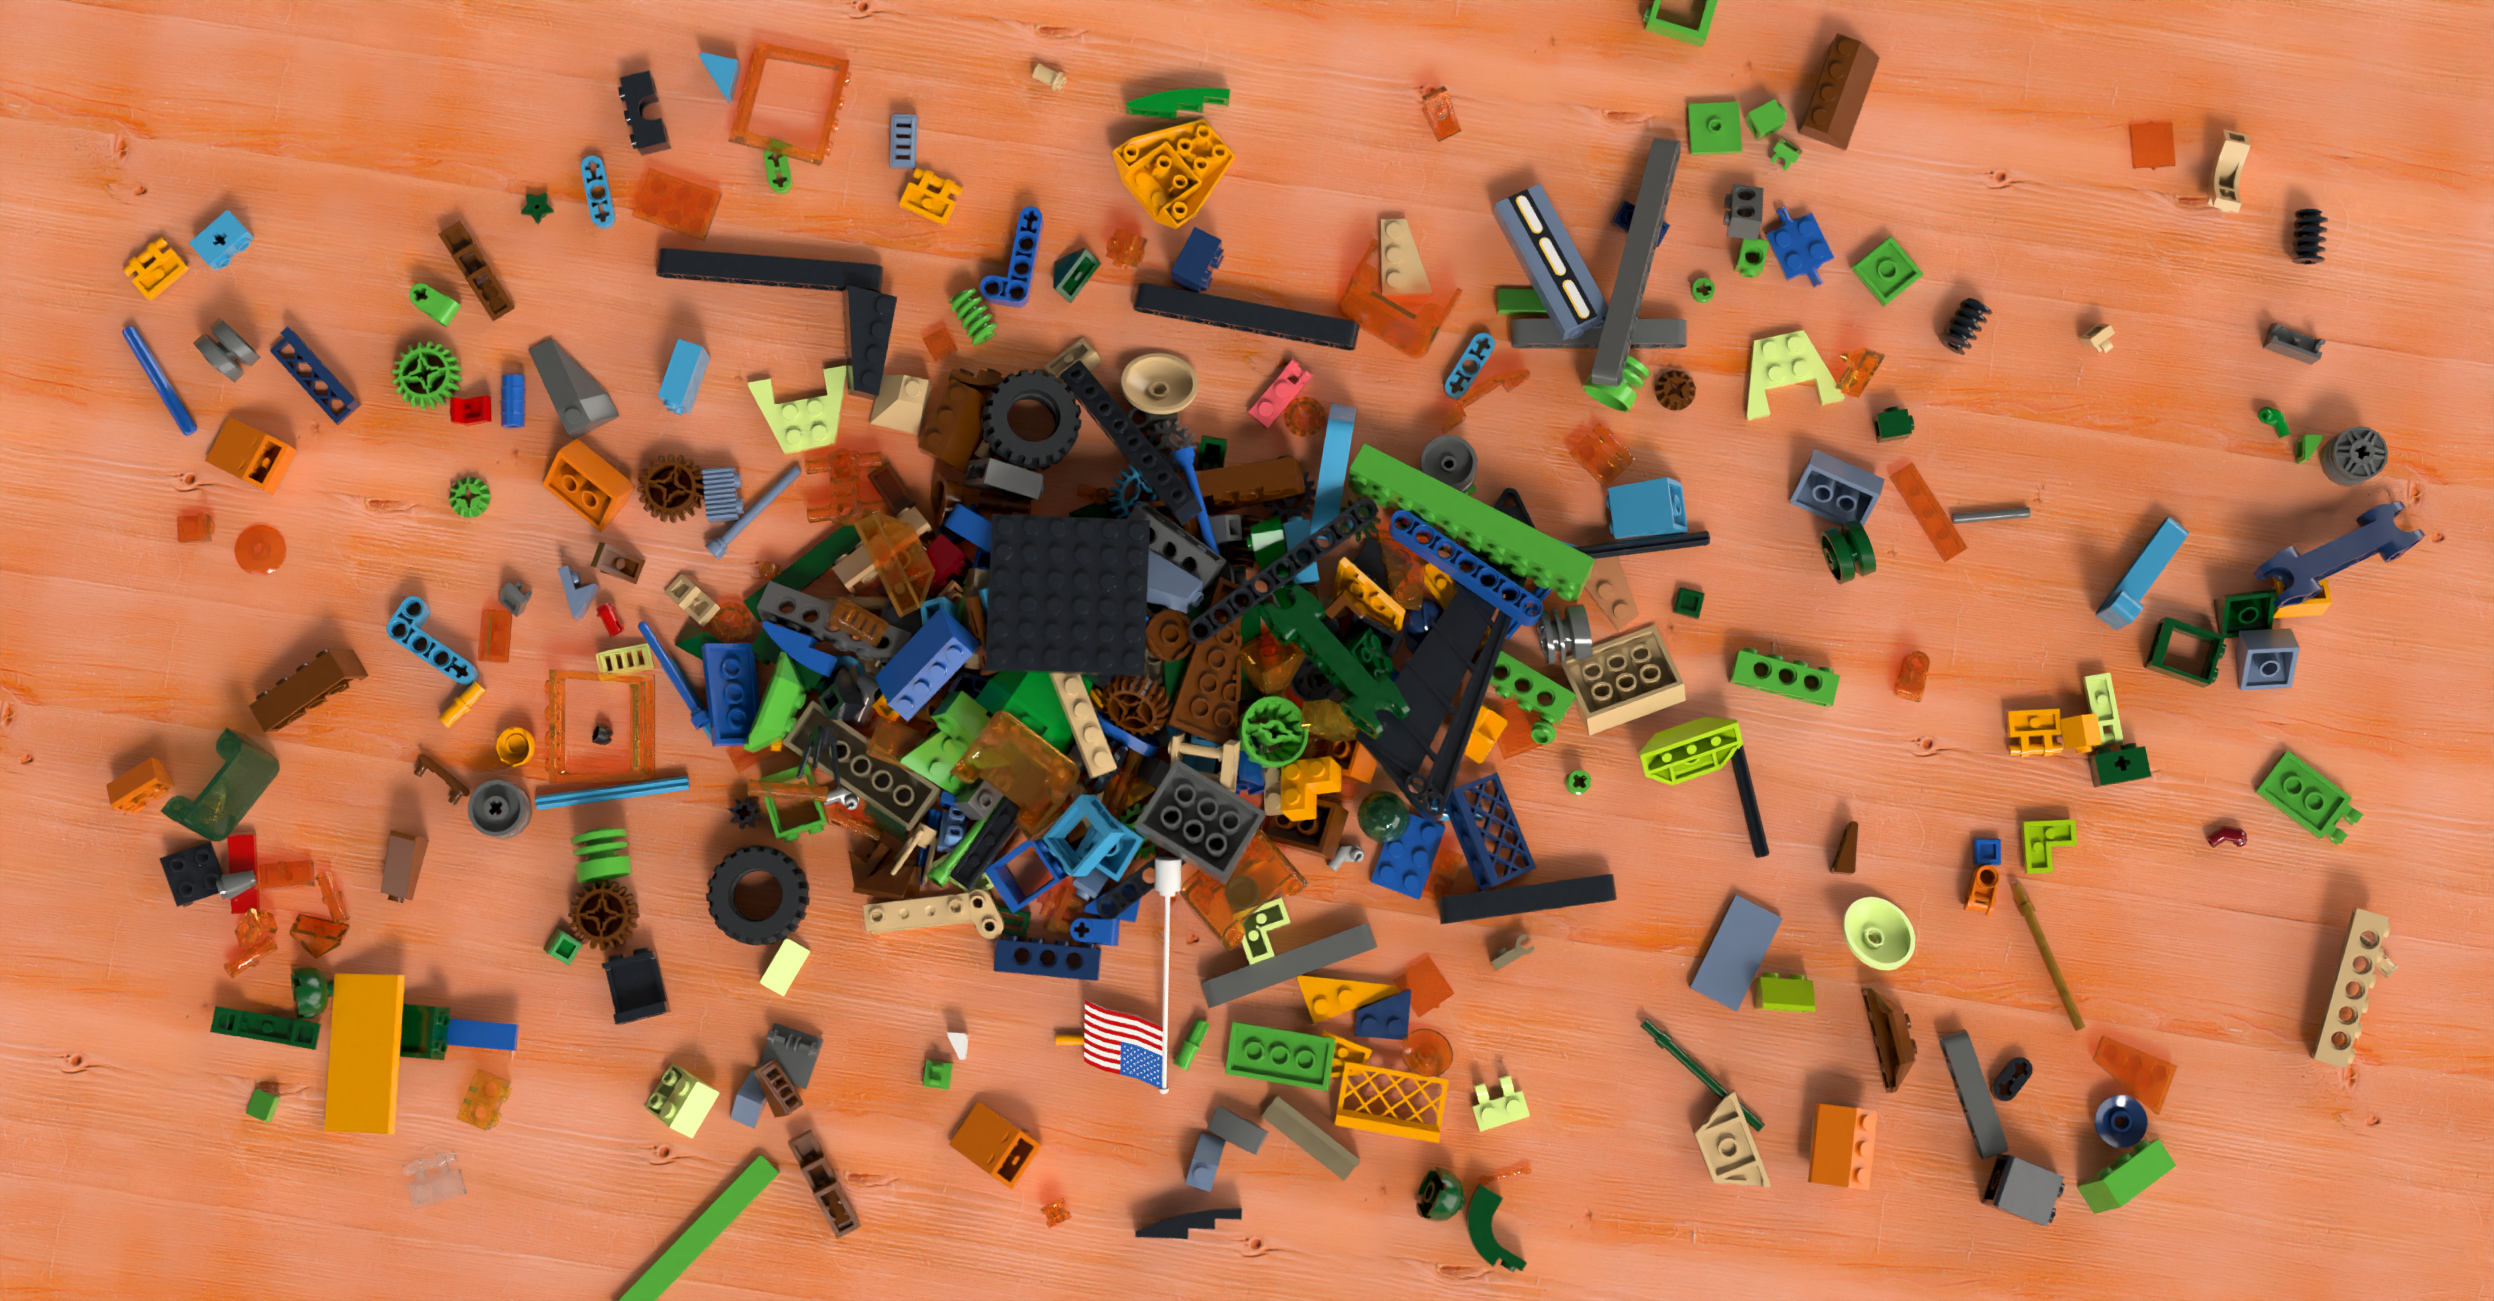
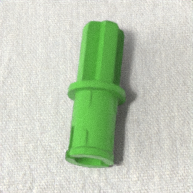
M1201 1019L1195 1020L1186 1040H1182L1184 1044L1173 1064L1188 1071L1197 1050H1201L1199 1046L1210 1027L1207 1022Z

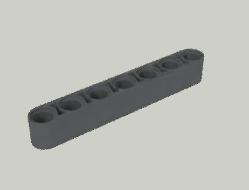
M1516 319L1511 321V346L1517 349H1598L1604 326L1598 329L1592 327L1584 331V334L1576 339L1568 338L1562 341L1551 319ZM1637 319L1630 349L1684 348L1687 346V321L1685 319Z
M1365 923L1200 983L1208 1008H1212L1364 953L1378 946L1369 923Z

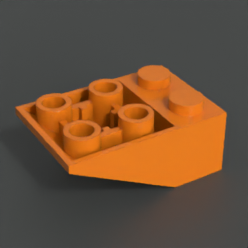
M229 416L205 462L273 496L297 450Z
M980 1101L976 1103L949 1144L1011 1190L1016 1187L1043 1146L1042 1143Z

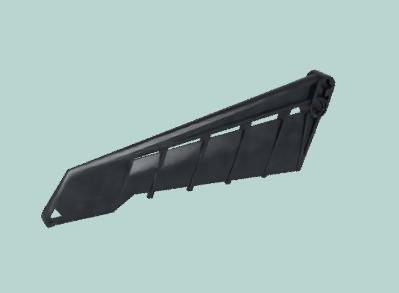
M1506 488L1495 504L1494 509L1536 529L1518 492L1513 488ZM1508 498H1511L1515 504L1503 506ZM1471 553L1520 587H1524L1526 576L1519 577L1512 573L1510 568L1504 565H1495L1488 560V557L1480 553ZM1488 579L1480 580L1485 586L1493 585ZM1458 582L1454 585V588L1458 591L1437 622L1435 623L1431 620L1429 625L1432 629L1410 659L1408 657L1405 659V667L1393 682L1410 709L1408 716L1400 719L1388 710L1380 709L1374 713L1383 728L1381 736L1374 739L1361 729L1355 736L1404 793L1406 799L1429 822H1436L1444 815L1450 793L1512 621L1510 616L1499 610L1495 622H1493L1492 617L1497 608L1462 585L1461 587ZM1504 593L1506 595L1505 600H1514L1511 594ZM1489 626L1491 631L1475 666L1471 661ZM1467 669H1469L1472 675L1456 710L1451 705V702ZM1448 712L1453 719L1439 752L1436 754L1430 746ZM1426 754L1433 761V766L1427 779L1425 776L1418 774ZM1418 783L1423 787V791L1413 793L1409 789V785ZM1429 803H1430L1432 806H1434V805L1437 804V805H1438L1437 811L1434 810V809H1432L1431 811H1429V810H1428V808H1429Z

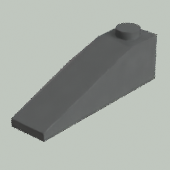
M552 339L529 349V353L551 401L571 438L576 439L619 417L609 395Z

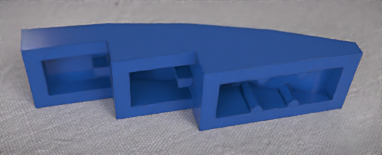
M450 1019L446 1041L448 1045L516 1051L519 1025Z

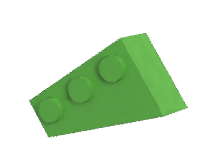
M2147 1139L2138 1142L2133 1146L2135 1150L2119 1156L2115 1159V1163L2103 1168L2095 1176L2077 1187L2094 1214L2122 1207L2176 1166L2159 1139L2149 1142Z

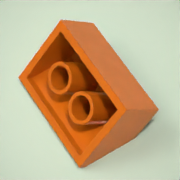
M577 438L558 451L543 483L546 489L600 532L605 530L626 505L636 486Z
M1340 705L1333 707L1317 758L1331 756L1342 767L1341 777L1371 784L1377 762L1355 738L1360 729L1345 716Z
M1816 1103L1808 1182L1869 1190L1878 1111Z

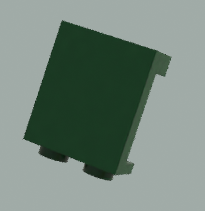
M403 1004L400 1057L444 1060L448 1047L446 1040L450 1024V1008Z

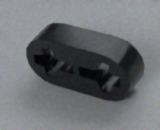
M2022 1057L2011 1059L1991 1085L1992 1096L1999 1101L2013 1099L2032 1075L2033 1067L2030 1061ZM2023 1063L2025 1074H2018L2013 1078L2012 1076L2017 1070L2014 1065ZM2010 1080L2011 1083L2007 1087L2009 1094H2002L2000 1096L1998 1085H2005Z

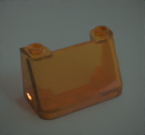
M997 711L950 770V773L965 783H973L980 776L1021 807L1017 813V820L1032 835L1036 834L1064 802L1080 776L1079 768L1074 762L1005 711Z
M1258 828L1226 885L1198 870L1182 884L1180 895L1195 917L1230 951L1243 940L1245 929L1241 924L1280 890L1286 896H1293L1300 893L1308 885V882L1272 840Z

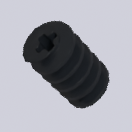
M2301 209L2295 212L2297 220L2294 222V226L2297 229L2293 232L2296 239L2292 244L2296 249L2292 251V256L2295 259L2291 262L2301 265H2313L2325 261L2324 257L2318 256V253L2326 251L2325 247L2318 246L2319 243L2326 242L2325 237L2319 236V233L2327 232L2326 227L2320 226L2321 223L2328 222V218L2321 216L2322 211L2317 209Z
M1972 298L1961 301V308L1955 311V317H1952L1950 320L1951 325H1947L1945 334L1940 336V341L1946 348L1961 355L1965 354L1962 348H1972V345L1967 340L1975 341L1977 339V336L1972 332L1982 331V328L1977 323L1985 324L1987 322L1983 314H1992L1991 309L1982 302Z

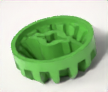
M1276 696L1262 698L1246 707L1245 712L1239 717L1240 724L1236 730V736L1240 737V750L1247 753L1250 762H1257L1262 768H1280L1292 763L1303 753L1307 745V721L1301 710L1285 698ZM1268 717L1266 723L1254 724L1258 719ZM1251 736L1256 737L1260 745L1263 746L1262 751L1253 744ZM1276 743L1282 744L1275 752L1267 753V747Z

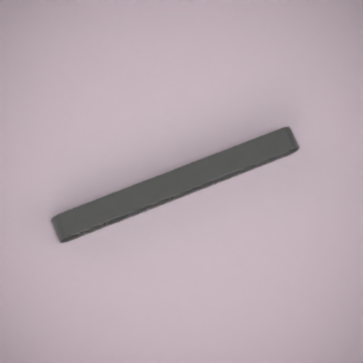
M1654 138L1652 141L1593 365L1592 383L1615 387H1619L1621 384L1680 157L1681 142L1679 140Z

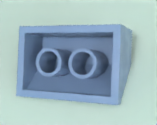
M1813 449L1789 503L1841 526L1846 522L1856 519L1864 527L1881 495L1885 479L1817 449Z

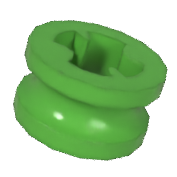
M1700 278L1694 282L1692 296L1697 302L1707 303L1713 298L1715 285L1710 279ZM1699 285H1704L1705 288L1710 289L1707 292V296L1697 293L1696 290H1699Z

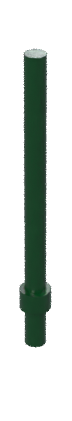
M1648 1019L1640 1025L1655 1039L1654 1043L1661 1049L1665 1048L1719 1098L1723 1100L1729 1093L1679 1048L1666 1031L1662 1032ZM1739 1102L1746 1122L1759 1132L1765 1124Z

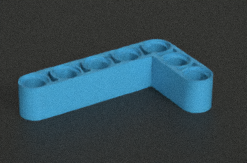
M1331 403L1310 528L1311 535L1339 515L1357 407ZM1323 536L1317 537L1318 539L1327 540V538Z
M2168 516L2160 524L2099 607L2095 616L2116 631L2132 623L2144 607L2140 600L2187 538L2190 531Z

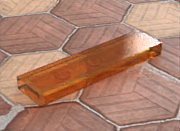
M1913 463L1908 464L1889 477L1944 562L1968 549Z

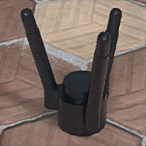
M813 726V731L809 733L808 744L796 777L798 779L802 777L812 747L815 748L812 769L816 770L820 750H828L829 745H831L835 788L839 790L841 786L837 753L838 737L833 736V728Z

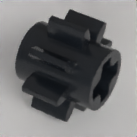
M750 797L746 798L745 803L736 799L737 806L735 809L729 808V811L734 813L735 816L730 821L732 823L740 821V829H744L745 824H749L754 828L755 824L753 821L756 818H762L756 811L760 805L754 804L751 806ZM747 807V810L751 812V815L746 816L743 820V816L740 815V811H744Z

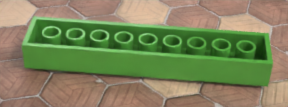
M1365 443L1350 467L1349 487L1356 495L1361 497L1367 496L1383 508L1389 507L1395 511L1406 510L1453 542L1457 541L1465 545L1469 552L1474 554L1480 553L1488 557V560L1498 566L1504 565L1510 568L1511 572L1519 577L1526 576L1534 580L1537 586L1556 591L1557 595L1564 600L1570 601L1572 599L1577 602L1591 576L1595 562L1594 558Z

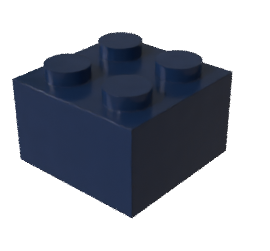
M1194 227L1171 270L1172 283L1187 291L1201 293L1203 290L1206 292L1213 279L1211 278L1213 269L1218 270L1224 259L1222 240Z

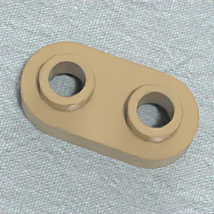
M981 888L972 890L969 893L970 912L976 928L985 938L993 939L998 937L1004 929V920L991 894ZM980 898L983 901L982 907L975 906L974 899ZM986 922H993L995 925L994 930H988Z

